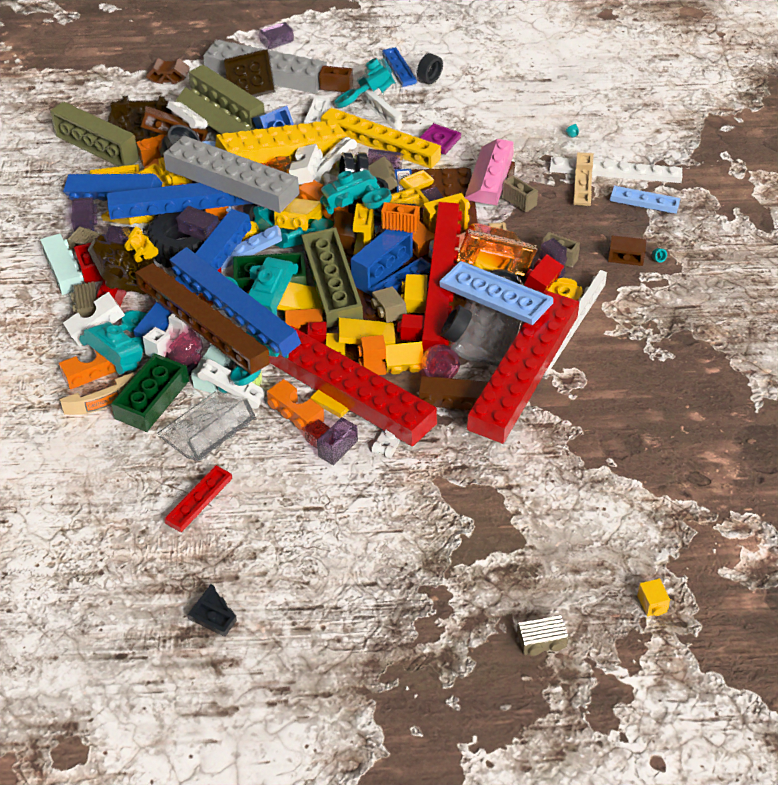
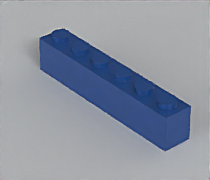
M68 174L63 192L73 201H107V193L161 187L163 182L155 174Z

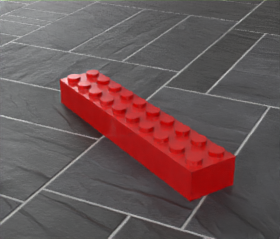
M547 290L544 291L543 294L553 297V304L533 325L524 323L469 412L467 431L504 444L578 317L580 301Z
M293 326L291 327L296 330L301 344L289 353V358L282 357L280 354L278 357L269 356L270 364L316 391L320 390L347 407L350 411L384 431L391 432L396 438L412 447L437 424L436 407Z

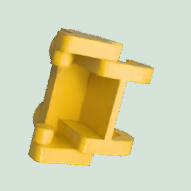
M134 227L124 245L127 251L135 249L134 260L136 262L142 261L141 255H144L145 259L156 257L158 254L157 247H154L139 227Z

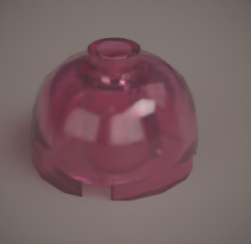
M191 328L188 329L189 332L187 334L183 331L175 338L169 346L171 349L170 354L166 353L167 358L186 366L192 363L197 364L201 360L203 341Z
M435 344L424 352L421 366L428 377L453 378L460 368L459 356L450 346Z

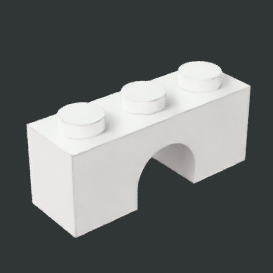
M317 144L298 147L295 154L297 162L291 164L289 174L298 177L299 184L313 182L323 157L322 151L318 149Z
M109 292L94 301L96 311L92 316L82 318L79 313H76L63 322L70 336L79 346L82 345L80 336L84 335L85 329L104 322L113 324L125 316Z
M172 314L168 317L169 326L166 332L155 327L143 336L145 354L152 357L155 353L165 357L192 336L195 331Z

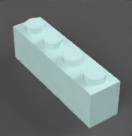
M61 233L40 239L43 252L62 295L74 292L73 286L81 285L84 278L81 271L78 272L79 267L76 260H74L72 251L68 250L67 240H63Z
M210 343L207 352L200 358L197 368L193 369L191 379L195 389L215 394L218 387L207 380H201L197 376L198 372L204 368L203 364L207 359L213 360L227 369L231 368L234 361Z

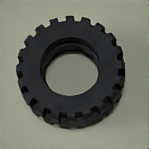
M198 210L159 214L148 228V238L154 247L158 249V254L154 258L155 261L169 268L173 267L170 259L187 247L196 253L214 231V224L208 215L202 211L198 212Z

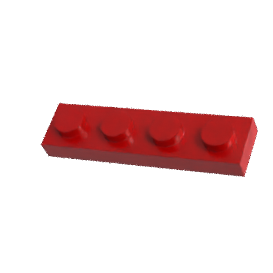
M215 465L164 518L165 524L182 533L233 479L232 473Z

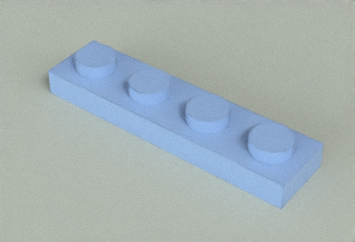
M614 186L610 201L675 214H677L680 204V198L619 186Z
M278 225L268 228L238 244L223 263L221 270L233 265L234 256L254 255L282 241L281 230Z

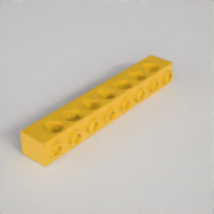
M332 107L321 117V122L336 120L347 136L359 144L429 169L433 168L441 159V145Z

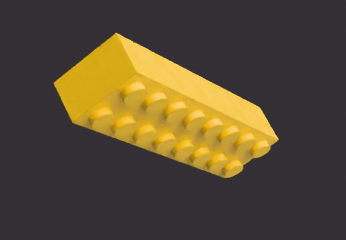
M336 120L223 133L216 135L215 147L267 165L296 161L295 154L298 147L317 144L324 157L329 152L331 145H337L344 137L348 136Z

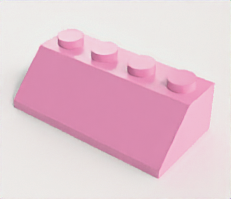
M496 139L482 146L465 199L491 205L498 204L503 189V181L506 180L514 155L513 141Z

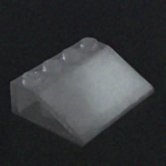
M467 299L464 308L472 312V318L463 335L456 342L451 343L449 350L466 360L498 366L518 335L522 321Z
M214 391L157 432V434L186 458L200 461L209 452L219 448L225 440L234 437L241 428L250 425V422L256 416L247 398Z

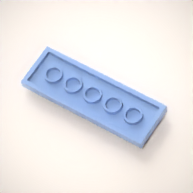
M460 261L439 281L441 288L531 325L553 304V297L463 261Z

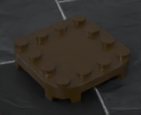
M127 95L122 96V100L111 102L108 122L135 135V141L138 142L143 139L163 135L141 127V118L145 106L174 114L172 110L167 108L169 101L165 100V96H159L158 101H130Z
M99 234L97 238H94L88 248V252L99 273L106 281V286L111 289L116 287L127 292L132 291L145 295L146 293L137 286L135 272L154 263L155 257L145 259L144 255H141L142 261L136 262L134 260V255L136 254L134 248L131 251H127L124 244L110 242L105 234Z

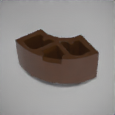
M157 58L150 65L145 77L159 84H177L187 77L190 66L179 58L174 61H163Z

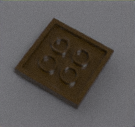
M268 49L224 59L227 80L247 93L258 97L276 92Z

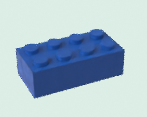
M386 229L361 251L353 255L351 258V274L356 288L369 294L368 289L388 278L413 257V232L407 233L403 230Z

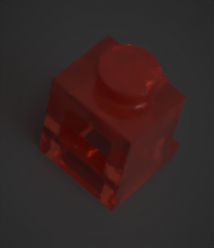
M321 420L310 421L306 425L304 430L305 440L320 452H323L336 442L335 428H330Z

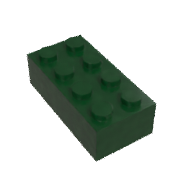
M304 252L233 257L234 279L238 286L246 293L251 290L255 282L250 277L251 267L263 265L267 257L297 264L298 271L296 274H293L290 282L306 285Z
M154 353L111 403L114 419L148 432L189 382L187 366Z

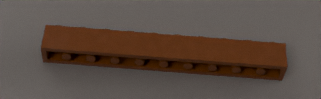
M152 263L135 272L137 286L248 373L252 375L270 364V353L265 345L260 344L253 336L248 335L241 327L236 326L229 318L224 317L218 310H215L194 292L192 293L185 285L180 284L173 276L164 272L162 268Z

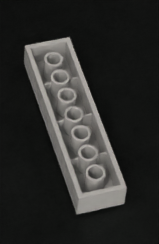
M215 40L203 55L204 65L218 74L226 75L224 59L264 49ZM269 50L275 86L317 94L320 89L319 74L322 66H327V62Z
M187 136L180 138L163 153L167 171L281 213L299 195L298 177Z

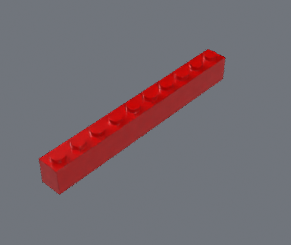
M439 202L422 336L423 351L444 353L445 346L449 345V340L442 337L440 333L443 324L452 312V306L449 305V302H453L454 293L441 288L439 281L457 265L454 264V261L458 260V250H455V247H459L460 237H457V234L461 232V224H458V221H462L463 212L459 211L460 203Z

